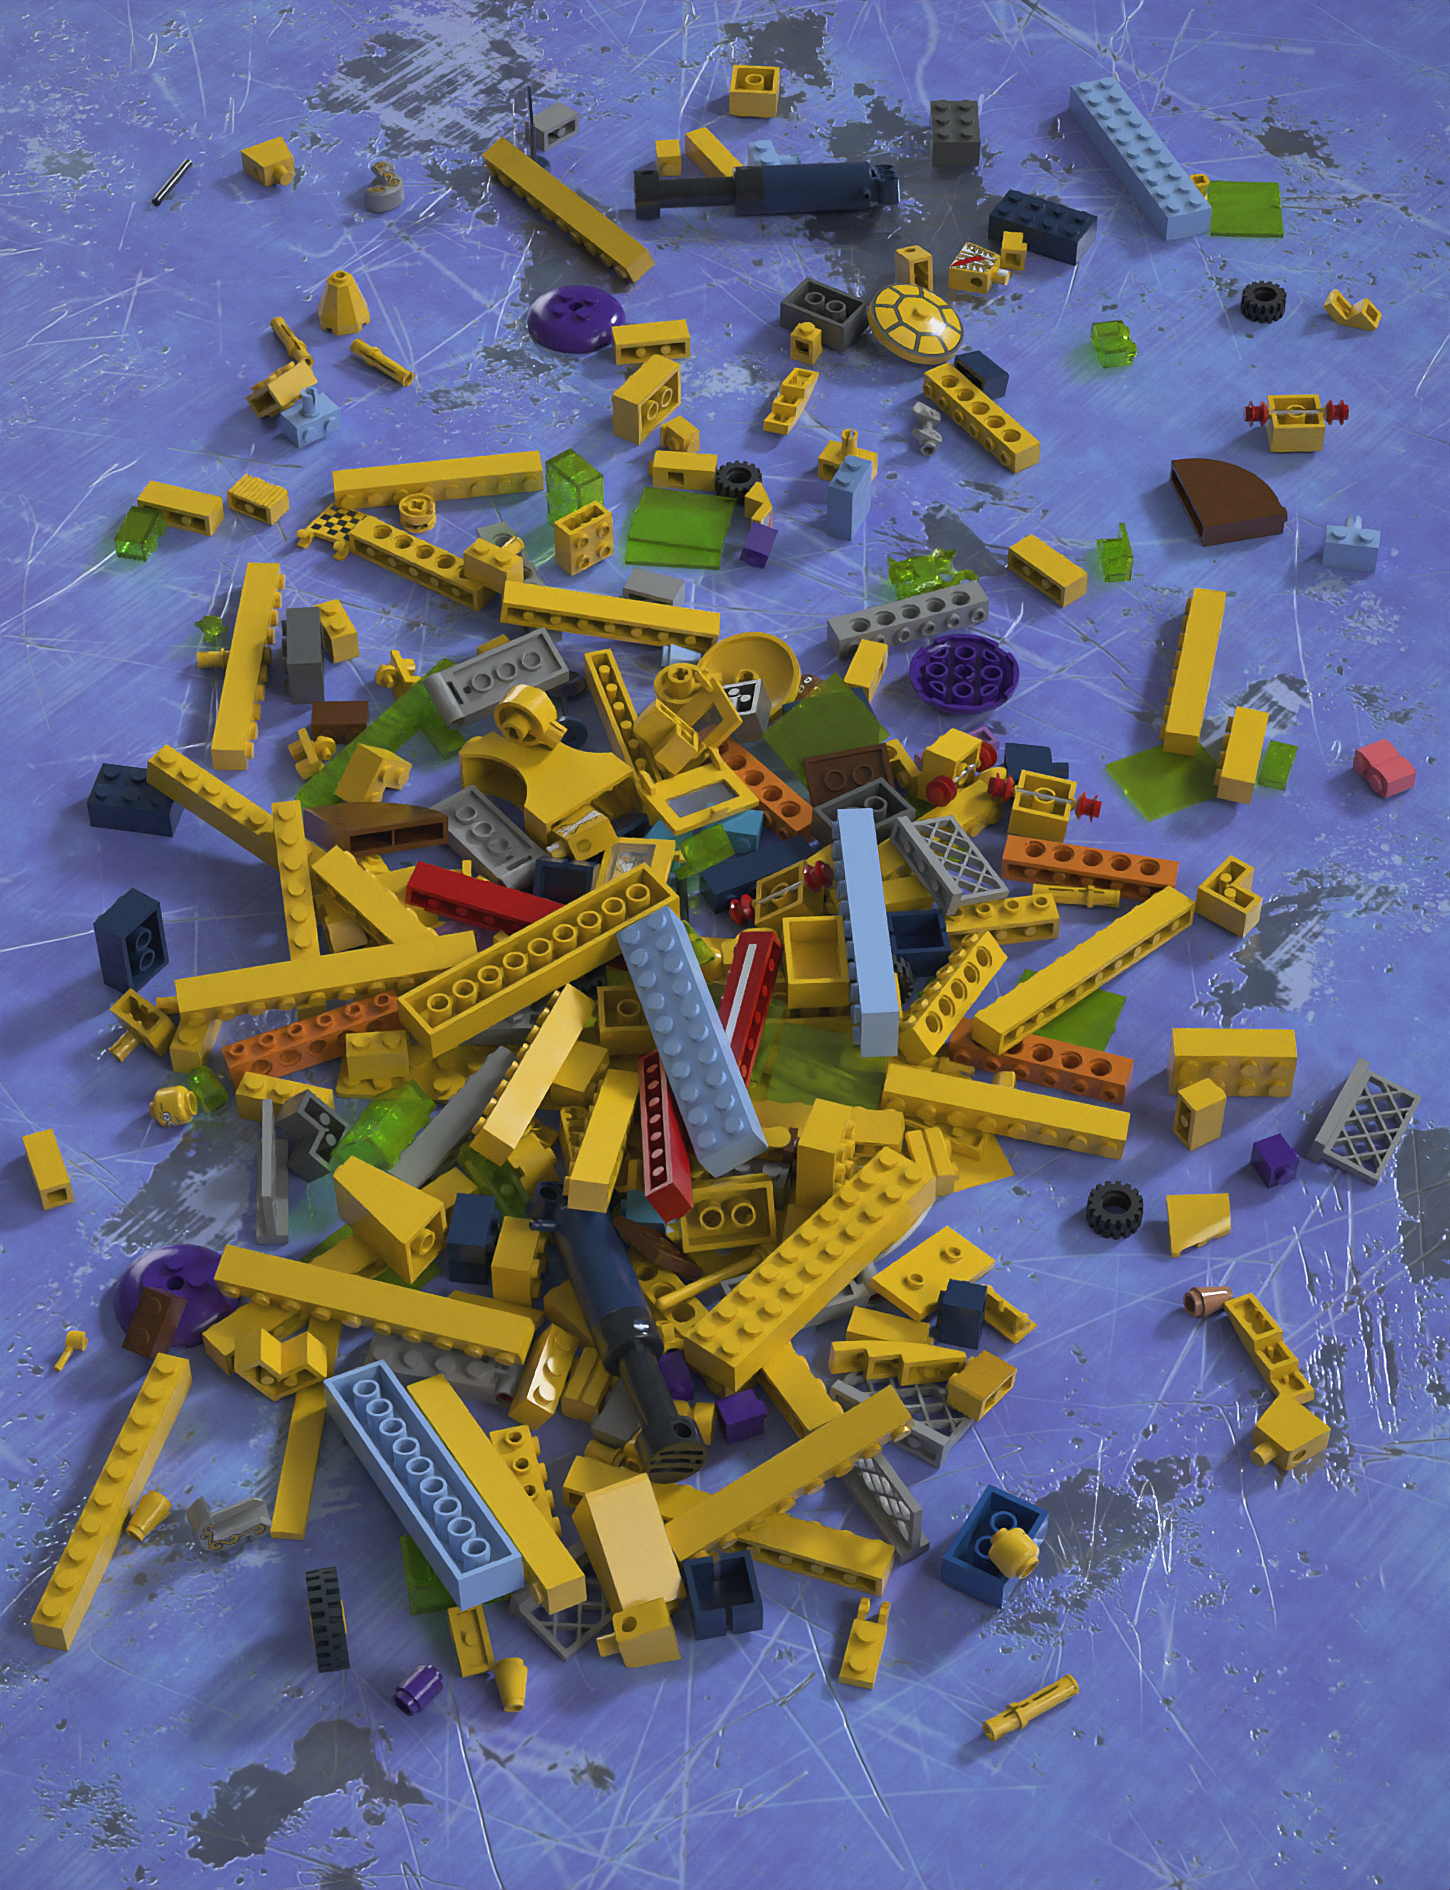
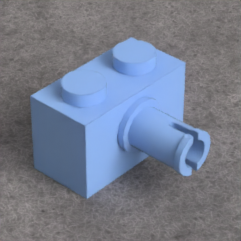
M759 140L748 143V166L801 164L799 153L781 156L776 154L771 140Z
M312 386L306 387V390L304 388L301 390L302 403L280 412L282 433L298 448L342 428L340 408L324 393L318 395V390Z
M1354 514L1346 517L1345 527L1327 525L1322 566L1375 572L1381 531L1361 529L1363 520L1359 515H1356V522H1353Z

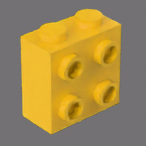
M304 360L296 365L291 361L282 368L280 367L272 372L266 379L251 387L253 392L246 396L245 399L259 419L266 415L272 418L294 405V402L298 399H302L301 390L303 388L306 390V387L313 386L318 381L314 376L313 370Z
M595 500L555 521V563L573 576L614 554L612 513Z

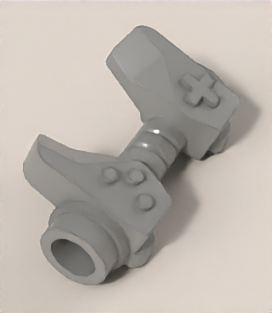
M917 402L911 408V412L918 418V423L922 430L914 428L912 433L919 440L921 453L924 456H933L942 443V436L934 430L941 420L940 413L921 402Z

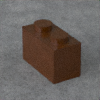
M313 701L311 718L313 741L315 742L319 736L332 738L335 744H369V701Z
M144 1286L122 1348L148 1359H155L158 1352L168 1354L188 1299L162 1288Z

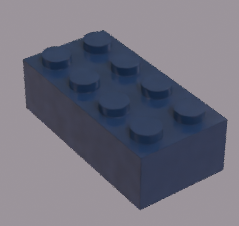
M1009 189L989 214L988 239L1002 243L1004 231L1023 233V243H1027V251L1076 266L1096 241L1098 216Z

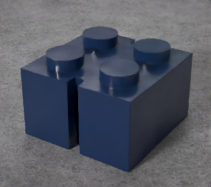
M542 856L536 859L533 895L567 905L595 889L600 863L573 860L568 863L569 859Z
M943 910L886 912L891 954L896 955V959L902 957L905 962L909 963L913 978L936 976L937 971L948 964L950 961L948 957L951 955V946L948 933L946 932Z
M457 1193L446 1241L450 1282L477 1285L488 1284L489 1274L492 1273L491 1265L494 1251L501 1232L499 1229L501 1210H496L494 1196Z
M750 1550L719 1555L720 1580H714L713 1556L682 1561L683 1584L687 1593L686 1600L696 1641L726 1636V1630L728 1629L732 1630L733 1635L763 1630V1604Z

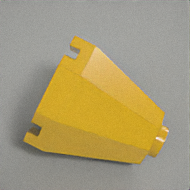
M341 270L333 272L326 280L317 308L321 329L327 331V328H330L332 333L338 336L358 333L362 330L364 323L367 325L370 322L366 300L352 274Z

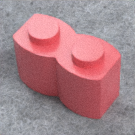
M1382 739L1355 750L1354 770L1358 775H1362L1364 779L1368 780L1373 791L1382 797L1387 798L1414 787L1416 777L1414 767L1406 758L1399 755L1396 748L1388 740Z

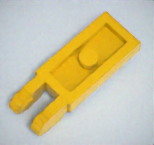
M861 1598L857 1619L854 1618L844 1655L839 1683L873 1690L887 1635V1621L891 1602H882L878 1613V1623L866 1621L870 1610V1598Z

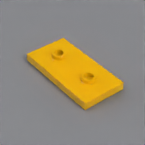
M945 1226L872 1277L869 1287L916 1322H920L937 1309L940 1291L947 1290L949 1279L965 1280L974 1283L993 1269L995 1260L949 1226Z

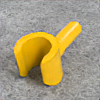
M72 1330L67 1333L64 1352L54 1366V1370L61 1372L72 1355L73 1350L85 1351L88 1344V1338L85 1337L86 1332Z

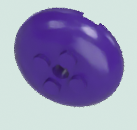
M584 285L563 286L548 291L532 304L527 314L528 332L537 338V343L550 350L569 354L593 352V347L605 344L606 347L611 345V327L626 324L624 309L616 298L601 289Z
M952 634L934 639L933 644L917 650L910 662L909 678L916 694L928 705L945 713L969 716L992 711L1006 703L1017 689L1020 675L1019 666L1012 653H1006L999 648V643L994 640L972 634Z
M171 1244L155 1248L135 1259L120 1276L114 1291L113 1305L121 1328L127 1334L144 1286L162 1288L188 1299L171 1346L185 1345L186 1349L204 1344L202 1333L213 1324L219 1323L234 1313L241 1304V1296L235 1299L223 1295L214 1281L222 1255L200 1245Z

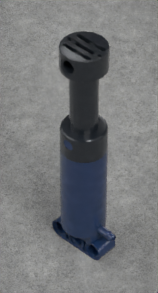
M868 161L733 167L731 177L659 179L658 170L634 171L636 219L660 218V209L711 206H733L736 215L871 209L872 202H878L881 205H896L900 203V178L894 165L880 164L875 165L871 169Z
M542 1181L538 1183L525 1209L528 1217L532 1219L529 1223V1228L538 1232H551L603 1368L612 1376L621 1377L642 1428V1431L636 1437L634 1446L644 1472L647 1473L650 1481L659 1484L676 1483L689 1478L706 1463L708 1451L696 1421L689 1416L678 1414L658 1365V1361L664 1352V1343L619 1232L612 1225L614 1220L611 1214L620 1198L618 1191L615 1188L613 1189L607 1211L602 1213L568 1208V1196L563 1195L564 1182Z

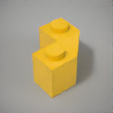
M325 893L313 896L315 919L317 925H322L330 953H337L368 944L367 937L370 934Z

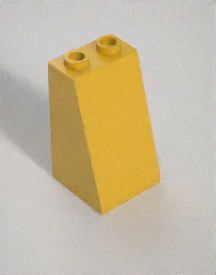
M351 1156L343 1165L337 1167L333 1174V1182L339 1217L406 1283L411 1285L446 1247L448 1231L444 1202L354 1156Z
M647 1473L584 1494L572 1515V1519L612 1614L614 1615L660 1597H664L669 1614L680 1609L679 1605L687 1593Z

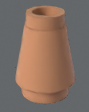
M1228 1286L1192 1287L1183 1296L1184 1308L1190 1317L1203 1318L1224 1308L1223 1302L1233 1299V1293Z

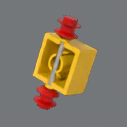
M1319 394L1267 395L1266 404L1264 401H1261L1259 406H1254L1252 401H1249L1248 406H1244L1243 415L1244 422H1248L1249 427H1252L1253 422H1259L1261 427L1265 424L1270 452L1322 451L1325 434L1324 418L1328 425H1332L1333 420H1338L1340 425H1343L1344 420H1348L1349 407L1348 404H1344L1343 399L1340 400L1338 405H1333L1330 399L1326 403L1325 408H1321Z
M954 728L950 729L946 734L939 736L936 742L931 746H927L923 751L921 761L924 762L923 768L916 782L917 786H919L917 798L938 807L948 805L950 801L955 799L957 793L970 786L972 779L975 777V772L981 773L996 764L997 752L995 748L987 742H982L981 739Z
M1022 770L1018 786L1015 785L1013 788L1014 780L1011 775L1006 780L1000 779L999 772H997L996 778L990 777L987 793L992 794L991 800L997 795L1002 797L1003 803H1006L1011 798L1012 793V797H1015L1007 833L1064 843L1071 810L1074 811V807H1076L1075 815L1078 820L1083 815L1089 816L1091 823L1093 817L1099 818L1102 801H1097L1098 795L1093 799H1089L1086 796V792H1083L1078 796V801L1076 802L1074 796L1077 782Z
M805 860L799 861L757 881L756 899L744 894L740 901L737 899L732 900L729 908L730 918L734 923L742 927L748 924L749 919L755 922L754 925L757 928H772L776 931L781 941L782 918L823 916L824 887L829 888L832 886L834 879L833 870L830 865L821 860L815 862L814 868Z

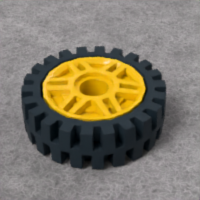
M336 1567L305 1571L309 1618L319 1673L349 1669L350 1664L346 1641L347 1629L343 1600L340 1598Z

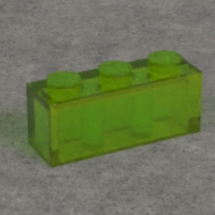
M472 1140L461 1145L457 1161L467 1177L479 1187L480 1195L495 1197L496 1210H501L500 1229L502 1228L505 1216L530 1219L525 1210L530 1197L508 1162L505 1161L501 1167L471 1148Z

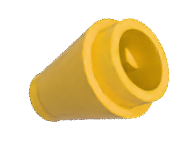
M151 1490L148 1495H143L128 1527L125 1529L126 1533L133 1539L142 1542L147 1535L170 1515L171 1502L154 1490Z
M510 1657L501 1659L496 1663V1669L493 1672L505 1712L514 1713L525 1708L528 1668L524 1666V1661L521 1658Z

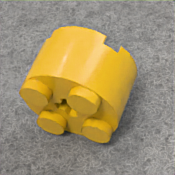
M534 1133L520 1138L515 1149L501 1167L493 1162L498 1179L505 1178L509 1186L504 1189L505 1192L519 1207L528 1204L538 1183L542 1181H560L554 1169V1165L557 1164L555 1154L550 1148L544 1149Z

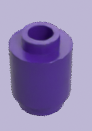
M418 1664L396 1687V1693L392 1697L393 1702L408 1716H413L416 1712H422L443 1689L442 1674L430 1664L427 1666Z

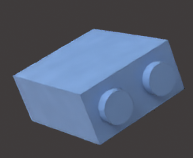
M847 455L828 485L827 535L852 541L870 511L872 461Z

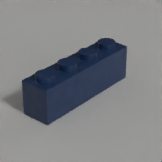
M800 834L699 872V892L716 915L729 910L730 902L734 899L740 901L744 894L756 899L757 881L799 861L807 860L816 853L803 835Z

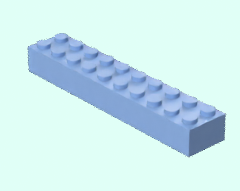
M1104 77L1095 81L1071 85L1070 112L1165 242L1209 232L1212 207L1114 77Z
M837 809V821L832 822V839H837V841L831 843L832 861H836L833 865L834 880H839L836 883V899L842 900L838 902V915H842L844 920L845 940H847L845 943L847 961H849V981H852L849 984V1003L854 1002V1005L850 1006L851 1024H857V1027H853V1044L859 1045L860 1057L897 1056L899 1007L873 809Z
M666 905L617 933L616 937L697 1159L716 1179L768 1150L769 1147L684 924Z
M381 1359L323 1380L328 1413L460 1610L464 1611L525 1587L521 1554L385 1360Z

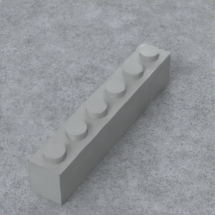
M500 1046L493 1054L488 1055L481 1068L467 1078L460 1091L448 1099L445 1107L437 1116H433L428 1121L426 1128L418 1137H414L409 1142L407 1149L399 1158L392 1160L386 1172L421 1190L433 1182L439 1175L451 1170L471 1149L470 1144L475 1137V1134L471 1131L481 1116L486 1118V1115L482 1112L491 1098H498L493 1093L503 1079L508 1080L504 1074L512 1062H519L515 1058L516 1054Z

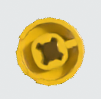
M416 493L407 495L400 501V525L403 529L412 533H423L435 526L436 508L432 497Z

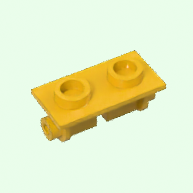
M991 1285L987 1286L985 1321L1016 1345L1033 1331L1037 1324L1029 1319L1027 1313L1020 1312L997 1294Z

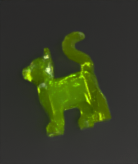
M936 548L927 556H914L899 562L893 558L887 559L888 577L891 584L895 585L898 601L959 585L963 580H977L978 582L979 578L972 570L956 571L953 567V558L956 555L955 549ZM939 574L953 577L951 581L942 580Z

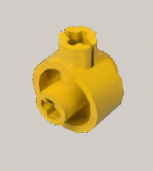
M675 663L663 668L654 679L655 698L676 714L703 687L700 682L697 684L694 681L696 678L694 673L697 670L701 672L703 670L689 663ZM720 672L706 675L708 680L715 677L721 686H724Z
M520 684L513 686L494 710L495 723L502 735L508 741L519 745L534 746L543 742L554 750L568 730L556 722V709L547 694L529 685Z

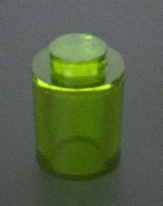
M196 1067L189 1072L185 1079V1086L194 1093L197 1103L204 1112H216L227 1103L229 1094L210 1067Z

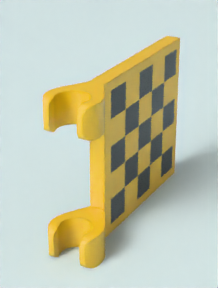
M332 502L306 529H299L297 531V537L301 538L297 546L307 549L315 536L333 542V549L337 551L333 558L344 561L350 551L349 532L368 514L354 509L336 508V504Z

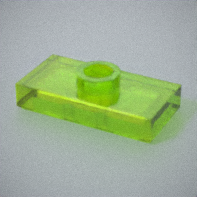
M439 712L418 720L419 728L443 760L457 756L458 752L467 742L458 729L448 730Z
M1271 740L1258 777V785L1285 791L1297 755L1298 746Z

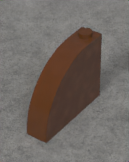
M1187 458L1171 461L1169 481L1203 547L1283 534L1284 523L1288 519L1287 510L1281 506L1277 496L1268 484L1252 472L1231 463L1212 459Z
M353 802L304 809V834L306 838L329 851L337 845L344 852H350L354 858L449 843L448 815L421 806L388 802Z

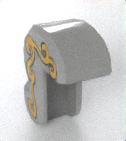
M388 161L374 163L371 171L377 177L372 181L374 187L368 188L364 192L365 208L377 213L387 212L399 207L405 200L403 178L395 173V166Z
M202 1496L193 1502L187 1513L188 1522L196 1543L202 1549L214 1552L227 1550L235 1546L246 1536L250 1540L260 1539L270 1531L272 1521L264 1501L255 1497H250L210 1513Z

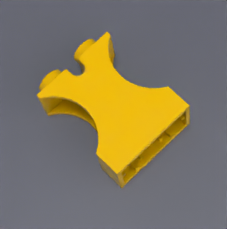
M495 731L490 732L484 737L476 736L469 739L458 752L461 790L473 784L485 795L496 796L514 804L524 814L525 834L544 852H546L545 849L557 842L552 832L553 828L585 805L600 812L609 821L635 810L634 770L612 752H584L571 748L562 742H559L554 750L543 742L534 746H524L508 741Z

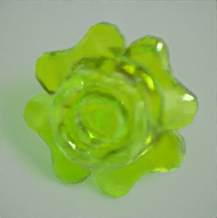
M203 615V619L194 624L204 633L203 641L206 643H214L216 635L228 631V628L222 625V619L215 615Z

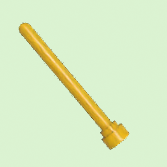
M774 1243L760 1244L755 1247L751 1256L658 1298L655 1301L656 1309L660 1311L665 1310L719 1285L720 1281L734 1278L756 1268L777 1249Z

